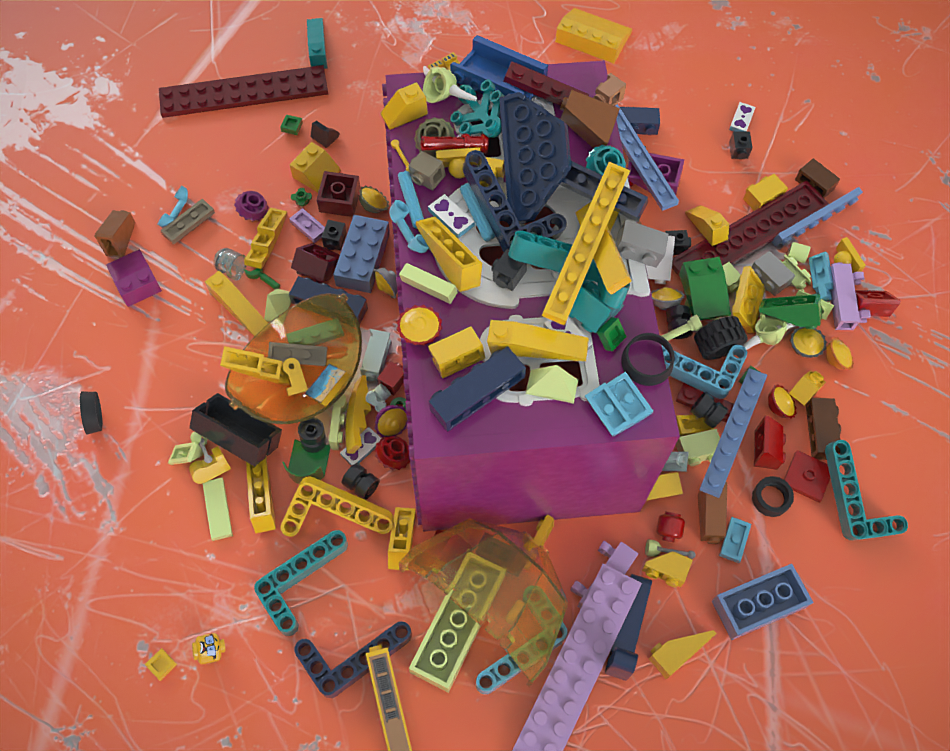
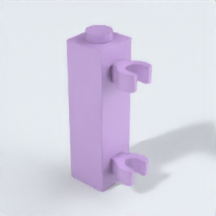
M833 263L831 265L834 285L830 291L832 294L831 304L834 305L832 312L835 330H854L859 323H867V318H871L870 310L858 311L854 285H860L861 280L865 279L864 272L852 273L851 264Z
M603 541L598 549L601 554L609 557L605 565L623 574H626L639 554L623 542H620L618 547L614 549L609 543ZM576 580L570 590L582 598L577 606L581 609L593 583L587 589Z

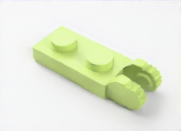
M338 393L334 397L329 444L332 450H339V443H343L341 425H345L346 416L343 413L347 411L346 396L343 393Z

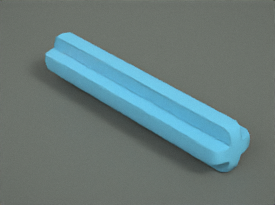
M408 171L399 172L398 179L406 205L409 208L412 225L417 229L416 221L423 220L424 217L410 173Z
M466 183L460 187V191L482 238L488 242L495 238V234L469 183Z

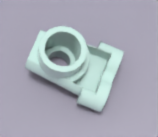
M379 384L367 393L366 401L379 412L382 408L386 407L385 400L391 393L384 385Z

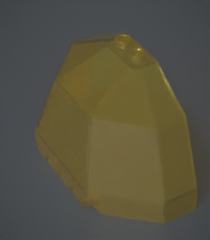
M472 518L414 546L400 560L399 570L403 573L406 569H409L427 579L430 583H435L434 585L446 595L453 589L455 592L451 595L450 599L463 611L471 605L472 608L467 614L480 626L486 621L490 622L485 630L496 640L500 639V646L527 677L528 682L526 685L530 687L547 666L569 604L552 561L548 556L549 551L544 546H538L534 543L531 535L525 531L520 532Z

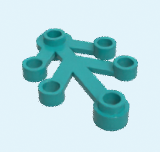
M487 79L481 84V90L484 92L481 105L477 100L472 101L458 97L463 104H469L474 111L467 114L455 111L451 115V122L456 126H460L459 132L462 135L469 134L471 136L472 134L484 133L487 137L495 138L502 133L501 119L499 118V98L504 97V95L499 90L494 91L495 84ZM461 85L459 87L465 92L476 96L475 90L469 85ZM491 101L493 103L491 115L489 116L488 110ZM478 120H482L483 122L482 124L473 126L470 123H468Z

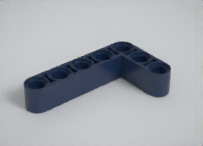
M473 150L466 155L462 167L463 173L503 252L506 249H510V241H513L516 231L535 232L537 235L554 240L561 236L567 227V221L563 215L558 213L548 215L521 227L484 154ZM469 162H475L479 167H473ZM479 182H486L489 187H483ZM489 201H495L499 207H493ZM499 221L507 222L509 227H503ZM550 224L557 225L559 230L552 229Z
M631 574L630 577L642 584L610 650L605 674L625 681L634 673L638 661V654L635 653L652 585V580L635 574Z
M397 622L333 670H330L314 644L308 639L299 640L294 647V652L319 691L326 698H334L369 673L368 664L363 665L360 663V660L366 653L370 652V647L377 646L382 642H388L390 644L388 649L389 656H391L409 643L412 638V632L406 622ZM399 629H406L408 631L404 638L396 636V632ZM304 646H310V653L302 656L300 654L301 649ZM315 664H323V669L320 673L314 674L312 672ZM352 668L354 670L350 678L342 677L345 669ZM327 682H335L333 691H324V686Z

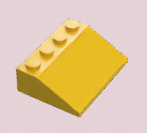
M573 8L559 23L555 42L614 64L629 38L632 28Z

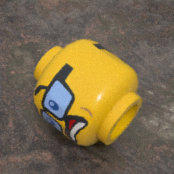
M216 633L198 636L195 642L192 643L194 660H198L200 664L219 661L221 653L225 652L224 639L219 640V636Z

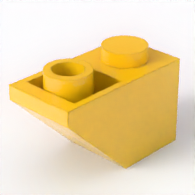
M810 370L799 380L789 394L805 406L826 381L823 380L824 377L819 372Z
M672 551L646 561L641 571L646 572V575L650 578L664 580L671 587L678 586L681 588L685 583L693 559Z

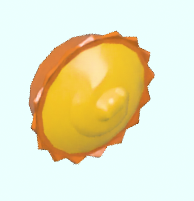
M839 337L831 338L830 343L826 347L827 361L839 370H851L854 362L852 361L853 357L851 356L850 349Z

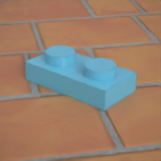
M731 517L719 556L740 563L752 524Z

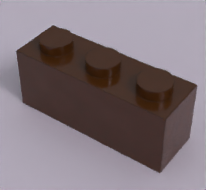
M811 398L806 404L811 456L818 460H827L825 454L826 446L829 443L840 440L841 425L838 424L837 418L839 408L836 406L835 398ZM836 446L835 450L840 455V448Z

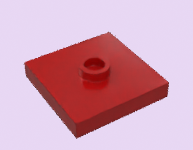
M797 450L784 480L788 482L793 491L820 503L830 481L828 464Z

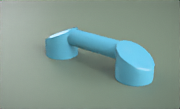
M182 185L174 196L179 201L170 215L164 213L157 223L162 228L178 217L187 202L188 190Z
M395 200L389 210L392 221L397 224L408 242V248L419 253H425L429 247L420 234L414 237L404 220L409 213L408 206L400 200Z

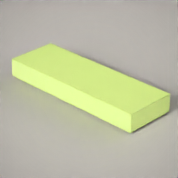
M221 477L203 483L210 535L212 541L231 537L233 532L224 479Z

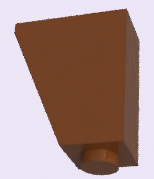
M571 90L569 97H564L560 107V110H563L561 120L594 149V147L601 145L607 146L620 108Z
M113 210L96 231L94 237L106 256L117 258L125 256L136 223L130 212Z
M725 482L720 498L703 491L698 493L701 541H707L708 544H718L726 536L727 482Z

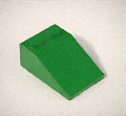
M720 257L683 262L679 276L692 316L697 315L700 321L730 316L731 309L726 277Z
M811 294L762 299L759 312L799 327L814 329L821 325V295Z

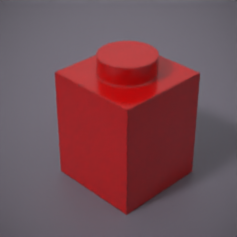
M390 361L378 376L377 381L378 385H384L393 396L404 383V372L401 364H395Z

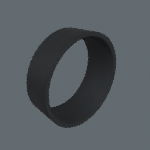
M643 333L637 335L623 350L621 357L622 368L630 379L638 384L645 386L658 385L664 382L672 373L674 350L671 344L658 334ZM640 340L655 341L668 351L671 363L660 374L647 375L641 373L633 367L629 360L628 352L630 345Z
M81 391L80 412L86 435L102 431V410L98 393Z

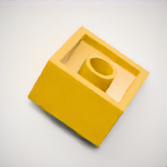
M313 142L289 164L292 177L317 193L320 189L324 171L335 173L341 171L340 167L326 150Z

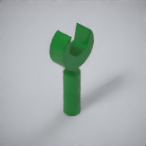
M256 268L251 272L244 269L246 276L250 279L260 277L262 281L273 289H279L281 286L267 274L263 273V268Z

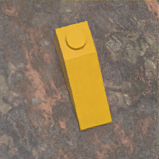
M702 205L685 211L687 217L712 246L728 240L729 223L719 212Z
M395 507L388 548V569L409 570L416 513L414 508Z
M712 630L667 641L663 646L659 642L650 651L653 655L649 658V661L667 679L717 633Z

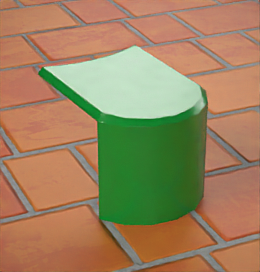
M295 439L288 468L282 461L290 478L297 484H300L301 480L308 476L321 480L325 476L330 444L325 445L319 452L310 453L303 449L299 440Z

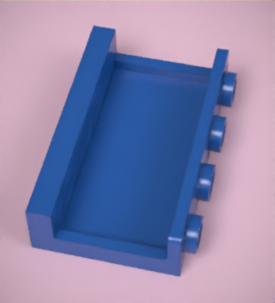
M476 35L472 39L471 52L460 64L452 62L450 71L455 75L457 83L469 85L481 94H484L481 90V84L489 79L495 84L494 91L499 90L504 96L520 92L532 100L535 96L534 94L503 82L511 62H515L547 76L548 65Z

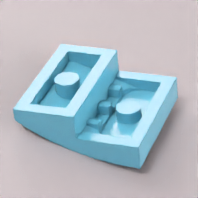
M626 372L607 384L603 383L585 395V398L612 437L653 413L652 408Z

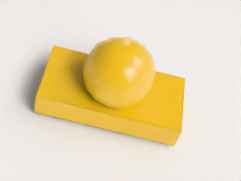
M480 148L436 151V158L443 162L444 167H448L453 177L461 179L465 177L462 167L466 155L473 150L480 151ZM469 162L470 165H478L475 162Z
M847 237L841 239L836 247L838 253L834 256V263L851 264L852 273L862 272L866 266L850 240Z

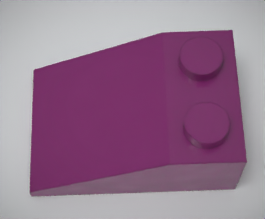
M649 153L671 189L677 195L685 159ZM629 161L627 168L630 170L628 175L629 181L649 191L634 165Z
M140 249L106 264L127 307L162 291Z

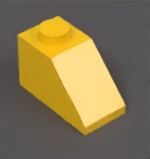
M417 82L397 90L381 111V116L389 130L427 115L426 96Z

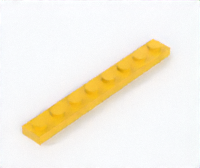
M611 162L608 163L542 314L543 317L565 325L630 170Z

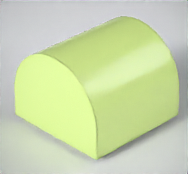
M793 242L788 249L787 256L789 258L793 257L797 262L805 263L811 247Z

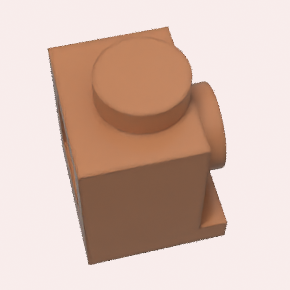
M609 73L607 81L600 83L596 88V95L593 98L616 106L624 99L626 83L612 73Z

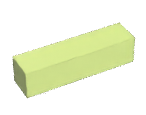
M408 263L405 264L399 273L403 282L451 304L458 293L455 285Z

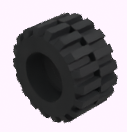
M729 316L717 319L703 326L695 334L694 340L703 359L714 360L727 356L734 345L743 346L747 342L748 337L738 317Z

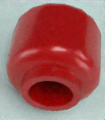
M665 511V514L659 516L656 532L658 535L663 536L662 541L674 543L675 539L683 537L685 520L681 518V514Z

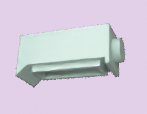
M370 329L371 336L360 372L361 376L366 375V380L374 381L377 380L384 369L391 340L389 339V332Z

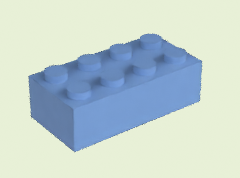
M353 215L333 274L336 286L367 293L372 292L376 279L373 270L380 267L390 235L388 221Z
M793 564L718 594L712 600L731 640L801 611L814 603Z

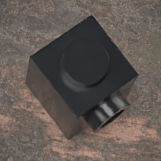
M750 132L732 133L729 141L731 159L749 158L753 148Z
M332 220L327 221L322 234V242L325 248L341 251L347 235L345 223Z
M687 230L665 231V233L669 234L668 236H675L673 255H679L691 247V237H688Z
M506 249L501 258H497L494 261L491 271H493V282L496 285L513 291L526 273L527 263L512 259L508 255L509 249Z

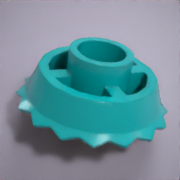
M610 145L594 147L586 158V168L602 176L609 162L623 168L626 166L623 154Z

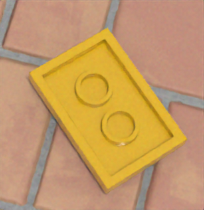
M751 266L743 267L739 287L736 291L735 303L732 306V314L738 317L747 333H755L759 307L765 290L764 284Z

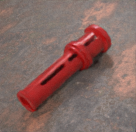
M463 134L461 137L422 136L420 145L422 151L479 147L480 152L486 153L488 150V137L485 134L480 136Z

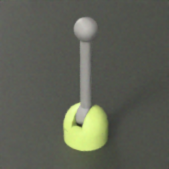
M193 432L190 436L191 442L199 444L206 463L212 462V457L208 455L205 448L208 439Z
M651 539L647 540L645 546L646 556L653 557L659 555L660 552L670 553L672 551L688 556L690 559L696 556L694 551L685 552L662 548L658 541Z

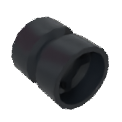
M675 305L666 310L668 332L687 324L691 317V311L688 306ZM690 330L673 339L688 338L693 334V331Z
M704 392L694 403L690 412L698 418L703 417V422L709 427L714 428L724 418L728 408L720 402L715 403L714 397Z
M309 417L300 422L298 434L303 449L310 453L321 451L327 442L322 421L318 418Z
M355 463L344 474L341 483L349 490H355L354 493L358 497L367 500L377 489L380 479L372 473L367 474V469L359 463Z

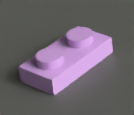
M303 208L289 218L290 223L313 243L322 238L325 227Z

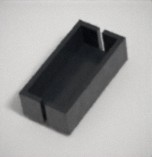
M216 393L206 400V403L203 402L192 410L189 429L254 467L264 460L266 455H270L278 448L282 429L219 393Z

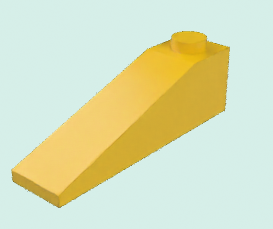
M436 216L416 221L417 229L448 280L460 292L480 286L482 262Z
M217 271L204 281L209 293L256 339L271 328L270 324L220 271Z
M491 320L487 343L491 355L495 351L503 350L508 346L518 357L586 361L589 338L514 321Z
M267 457L255 467L246 462L249 512L255 534L275 530V513Z

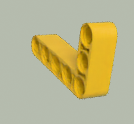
M308 476L301 480L280 528L286 536L296 535L311 504L381 534H387L391 531L394 518L393 514L383 507ZM303 486H311L313 491L308 492L304 490ZM329 494L332 499L326 500L322 495ZM348 502L351 507L344 508L341 503ZM295 504H302L304 509L296 508ZM365 510L368 511L370 515L363 516L360 512ZM386 519L389 523L381 524L379 520ZM292 521L296 524V526L291 527L287 524V522Z

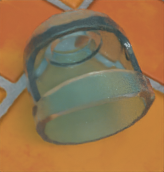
M222 248L215 254L213 264L217 271L221 273L226 272L228 278L237 281L243 275L246 265H244L246 256L233 249ZM231 270L235 271L237 274L233 276Z

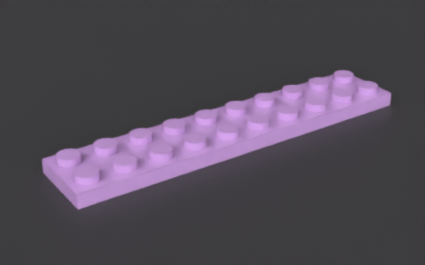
M602 564L512 751L564 750L642 583Z

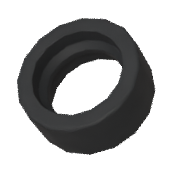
M770 476L765 477L756 485L752 492V501L760 513L765 516L777 517L784 514L794 502V493L787 481L780 477ZM772 486L779 489L784 496V503L780 507H771L766 504L761 495L763 488Z

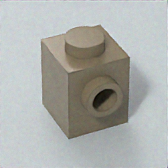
M423 151L417 157H414L409 164L412 181L432 191L446 176L443 162Z

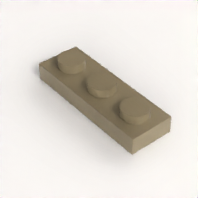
M201 199L160 231L174 245L211 217L215 211L205 200Z
M269 342L268 358L283 361L282 363L288 358H295L300 364L326 366L328 347Z

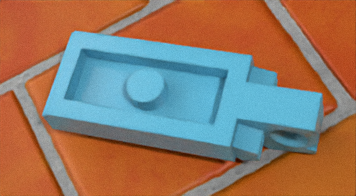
M825 251L808 259L813 289L816 291V294L821 295L822 300L827 302L832 300L830 290L833 289L834 284L829 254Z

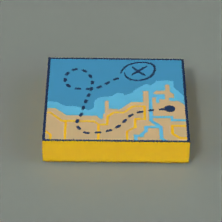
M328 364L305 394L326 407L349 379L350 375L346 371Z

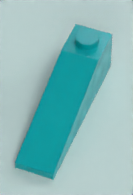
M323 18L307 19L311 67L324 65V69H328Z

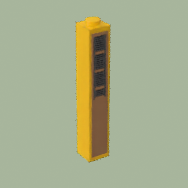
M382 644L370 647V652L365 655L387 751H412L388 647L383 649Z

